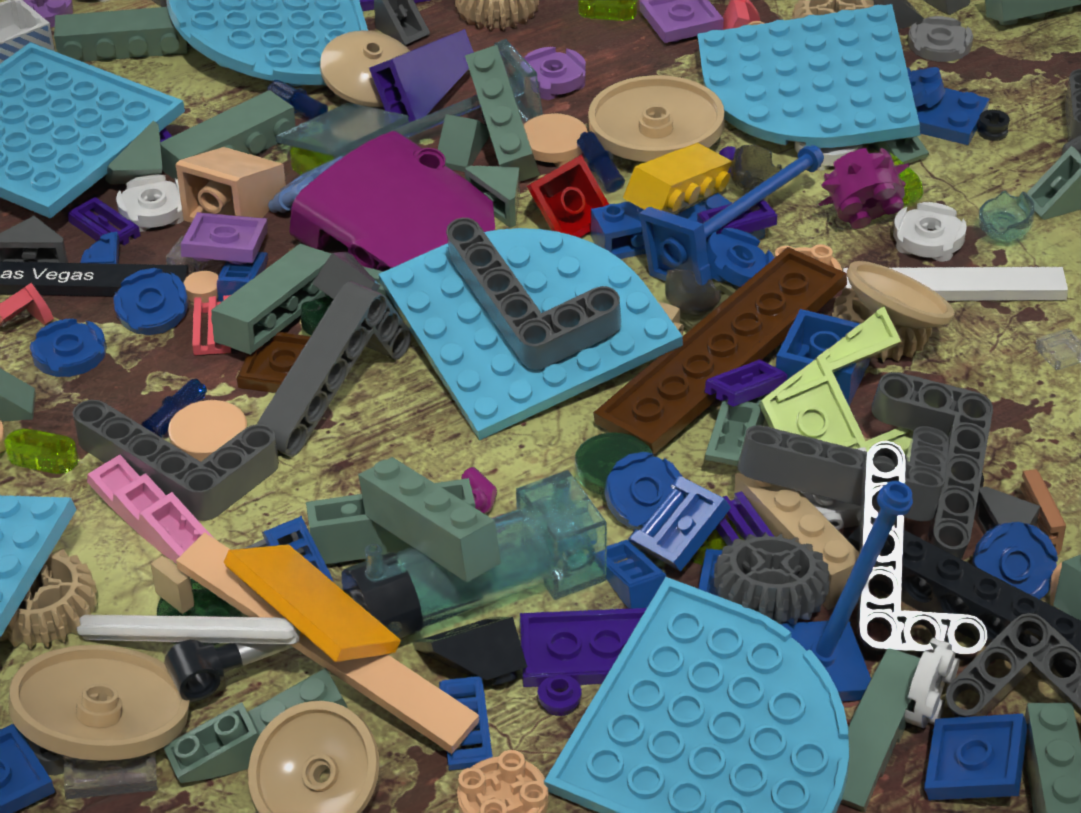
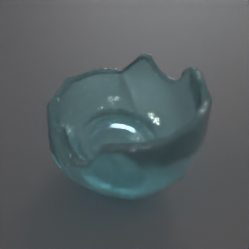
M1003 191L996 198L987 200L979 208V226L981 230L996 241H1018L1030 231L1033 225L1034 201L1026 192H1021L1016 197L1010 195L1007 191Z

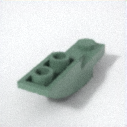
M324 668L250 711H247L241 702L178 737L163 748L180 783L221 777L248 769L253 747L261 732L276 716L286 709L309 701H329L346 708L348 706L327 668Z

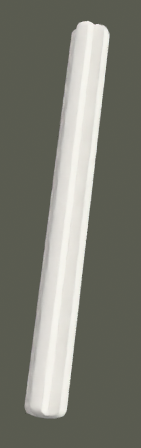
M83 615L80 618L81 625L77 627V633L82 635L85 640L182 642L191 639L204 643L296 644L301 633L287 619L270 617Z

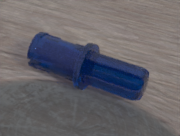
M274 80L272 84H269L267 90H271L294 107V114L300 113L318 124L326 118L328 106L308 96L304 89H295L280 80Z
M594 132L581 133V137L577 140V145L588 160L587 165L590 171L596 173L607 192L612 193L622 188L625 184V179L613 163L612 153L604 149Z
M196 378L191 379L173 396H166L162 400V406L145 419L141 425L163 438L168 432L169 423L173 416L184 407L201 401L206 395V386Z

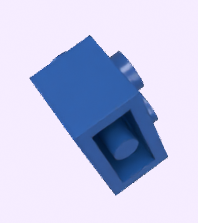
M629 201L591 209V238L594 244L608 250L619 259L646 254L639 214L643 209Z

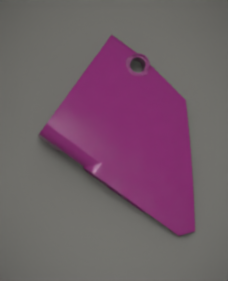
M391 131L354 149L304 187L292 204L289 232L291 236L306 246L318 250H323L332 241L335 243L340 241L349 247L348 253L363 267L384 272L447 244V226L455 219L461 217L475 220L484 232L495 230L493 201L469 181L445 165L446 159L444 154L435 148H421L399 132Z

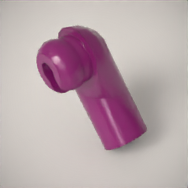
M470 467L464 471L461 479L469 478L475 508L487 514L491 511L498 493L497 488L478 469Z

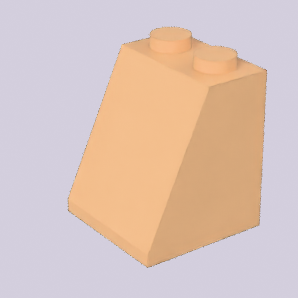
M226 147L181 159L176 163L183 219L191 223L197 212L263 218L269 211V201L281 191V188L286 186L284 164Z

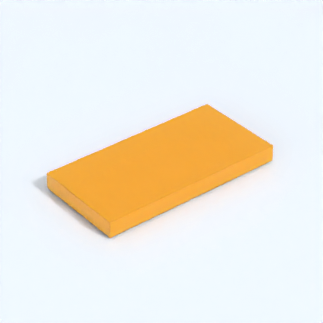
M289 544L228 550L223 562L225 566L334 662L396 653L401 640Z

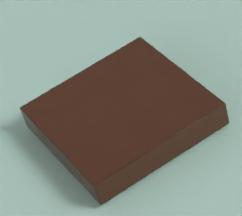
M278 332L251 355H247L237 376L238 388L276 393L311 336Z

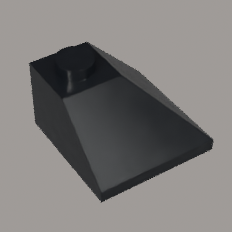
M489 617L412 641L415 650L471 677L479 676L482 680L490 679L492 685L516 679L515 671L527 667L513 617Z

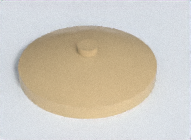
M665 75L635 77L607 87L593 99L588 111L589 131L594 141L606 151L622 158L647 162L697 142L707 148L711 147L719 139L724 129V106L720 98L712 90L689 79Z
M79 645L46 652L24 664L11 681L8 710L16 728L35 744L49 751L73 758L110 761L143 756L171 743L178 737L186 725L190 700L182 699L164 662L150 655L116 646Z

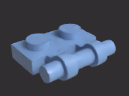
M342 156L303 173L281 188V191L269 201V210L273 213L290 211L299 192L322 172L340 160Z

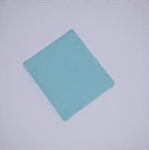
M346 103L275 137L277 143L339 156L409 122L408 115Z

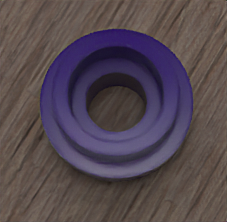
M567 675L550 676L544 679L538 687L539 702L551 715L565 716L572 713L582 698L580 684L577 680Z

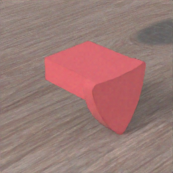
M730 0L723 15V30L748 25L752 21H760L759 13L752 2L749 0Z
M32 283L0 303V326L25 309L44 325L54 319L48 305Z

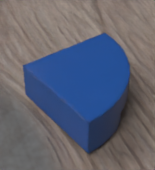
M111 232L100 236L98 241L84 251L80 263L118 264V232Z

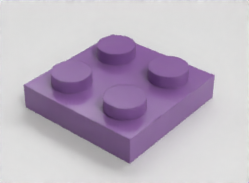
M640 0V12L664 43L678 42L681 39L698 36V33H705L710 30H723L724 19L709 0Z
M197 212L181 242V257H192L197 261L224 260L235 265L253 263L267 234V219Z

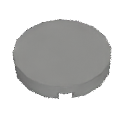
M944 16L927 17L923 19L921 24L917 25L914 23L911 25L908 32L909 48L916 55L937 62L961 59L970 53L973 44L972 30L968 26L965 29L961 26L960 21Z

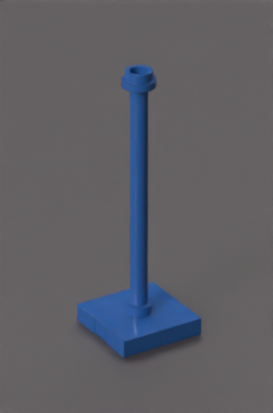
M814 145L803 147L798 152L797 160L704 223L652 207H648L640 212L650 276L701 294L712 289L713 283L707 257L706 238L805 170L809 172L818 170L824 161L822 151Z
M890 481L879 490L877 503L880 506V510L829 621L796 623V625L790 623L781 624L791 632V637L806 651L810 649L816 655L834 682L841 701L861 700L871 681L849 618L897 516L907 514L913 504L911 489L900 481Z

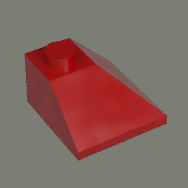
M582 155L527 185L551 231L579 238L591 231V209L609 205Z

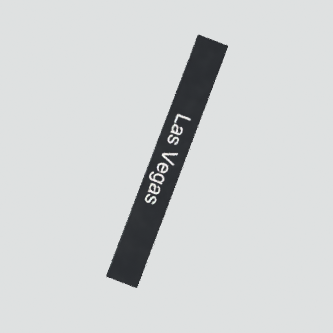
M0 261V294L14 295L32 283L40 295L114 297L115 293H118V290L121 288L123 280L139 270L150 268L162 269L163 273L177 275L184 284L186 277L189 276L188 265Z

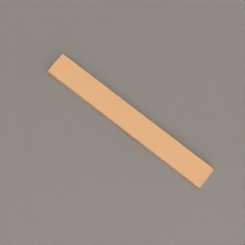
M204 532L176 560L177 569L248 617L284 618L225 566L223 562L228 550L231 549ZM300 633L299 641L296 644H290L451 754L479 723V715L388 654L334 662L303 633Z

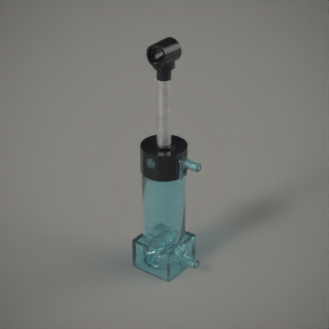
M569 470L516 488L517 509L492 518L495 520L501 564L469 582L462 580L414 547L382 555L380 545L370 544L365 548V562L345 568L342 571L343 591L400 640L417 634L429 626L544 584L553 599L557 600L606 581L607 522ZM190 639L174 645L167 652L164 664L182 699L196 702L211 696L218 689L220 681L224 680L225 672L293 647L290 644L228 643L215 648L212 643L204 645L198 640Z

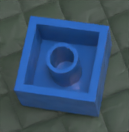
M800 309L777 354L776 368L788 374V380L861 323ZM870 357L833 372L849 406L870 363Z

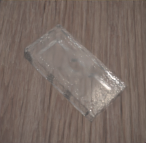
M155 751L135 758L110 761L86 760L64 755V790L66 800L157 791Z

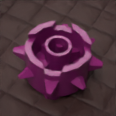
M866 148L847 153L833 162L835 169L830 174H824V182L821 186L829 192V196L819 202V206L833 204L838 218L844 222H849L853 229L864 228L873 219L885 214L892 215L898 213L904 207L902 199L905 196L904 186L906 183L900 179L899 174L910 165L906 163L895 166L891 154L883 148H880L879 153L868 154Z

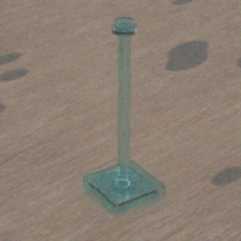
M507 39L494 43V46L498 45L521 118L527 122L536 116L543 115L537 72ZM478 95L388 132L397 131L406 138L412 137L443 124L446 114L462 116L481 108ZM376 137L349 148L343 143L339 145L338 149L334 150L335 158L339 156L344 157Z

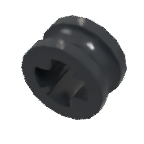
M991 109L982 112L979 116V136L990 141L1006 138L1010 117L1000 110Z

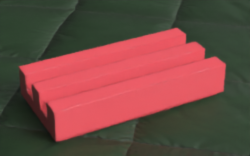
M231 295L223 296V301ZM216 296L209 297V302L202 303L201 297L194 298L192 339L194 355L231 353V347L222 344L216 345V342H214L211 310L221 303L217 302ZM203 313H208L207 345L202 346Z

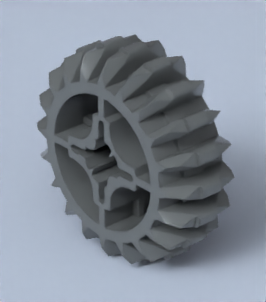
M764 532L762 537L748 534L746 540L734 539L732 546L723 547L722 554L718 556L717 563H715L713 585L715 587V594L719 597L764 614L779 624L787 621L792 625H796L798 618L810 620L812 613L820 612L822 604L826 601V595L829 593L830 573L828 571V563L823 561V553L813 551L812 544L801 545L798 537L786 539L783 538L782 533L778 537H774Z

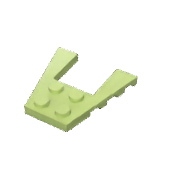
M885 307L877 310L875 314L851 330L840 341L820 354L814 361L801 371H798L759 402L769 427L854 449L866 447L867 452L874 444L880 441H890L900 446L904 455H907L913 430L898 427L865 441L833 374L835 371L895 347L901 342Z

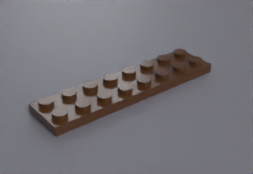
M787 247L683 336L682 346L659 356L594 411L595 424L649 453H657L717 400V393L712 395L705 393L707 379L766 357L785 340L799 310L803 309L816 313L847 285V273Z

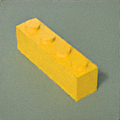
M697 142L635 166L623 198L643 210L652 207L668 213L675 212L699 200L722 192L730 180L731 175L728 171L732 161Z

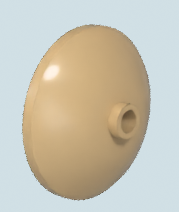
M367 30L348 32L337 36L325 46L320 60V72L326 85L341 98L362 106L383 107L369 67L410 50L398 40L380 32Z
M854 261L847 270L849 283L861 302L874 313L880 308L885 307L895 328L897 324L913 329L940 327L950 323L954 316V309L942 296L905 274L865 261Z
M309 701L286 709L276 716L261 732L250 756L248 784L255 807L259 813H361L374 793L379 775V752L375 738L367 724L358 715L337 703ZM326 769H330L328 780L321 783V773Z

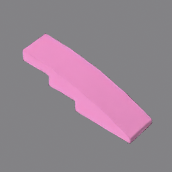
M121 455L116 456L88 473L87 483L141 537L176 563V560L204 532L213 537L173 492L165 495L146 473L139 476Z

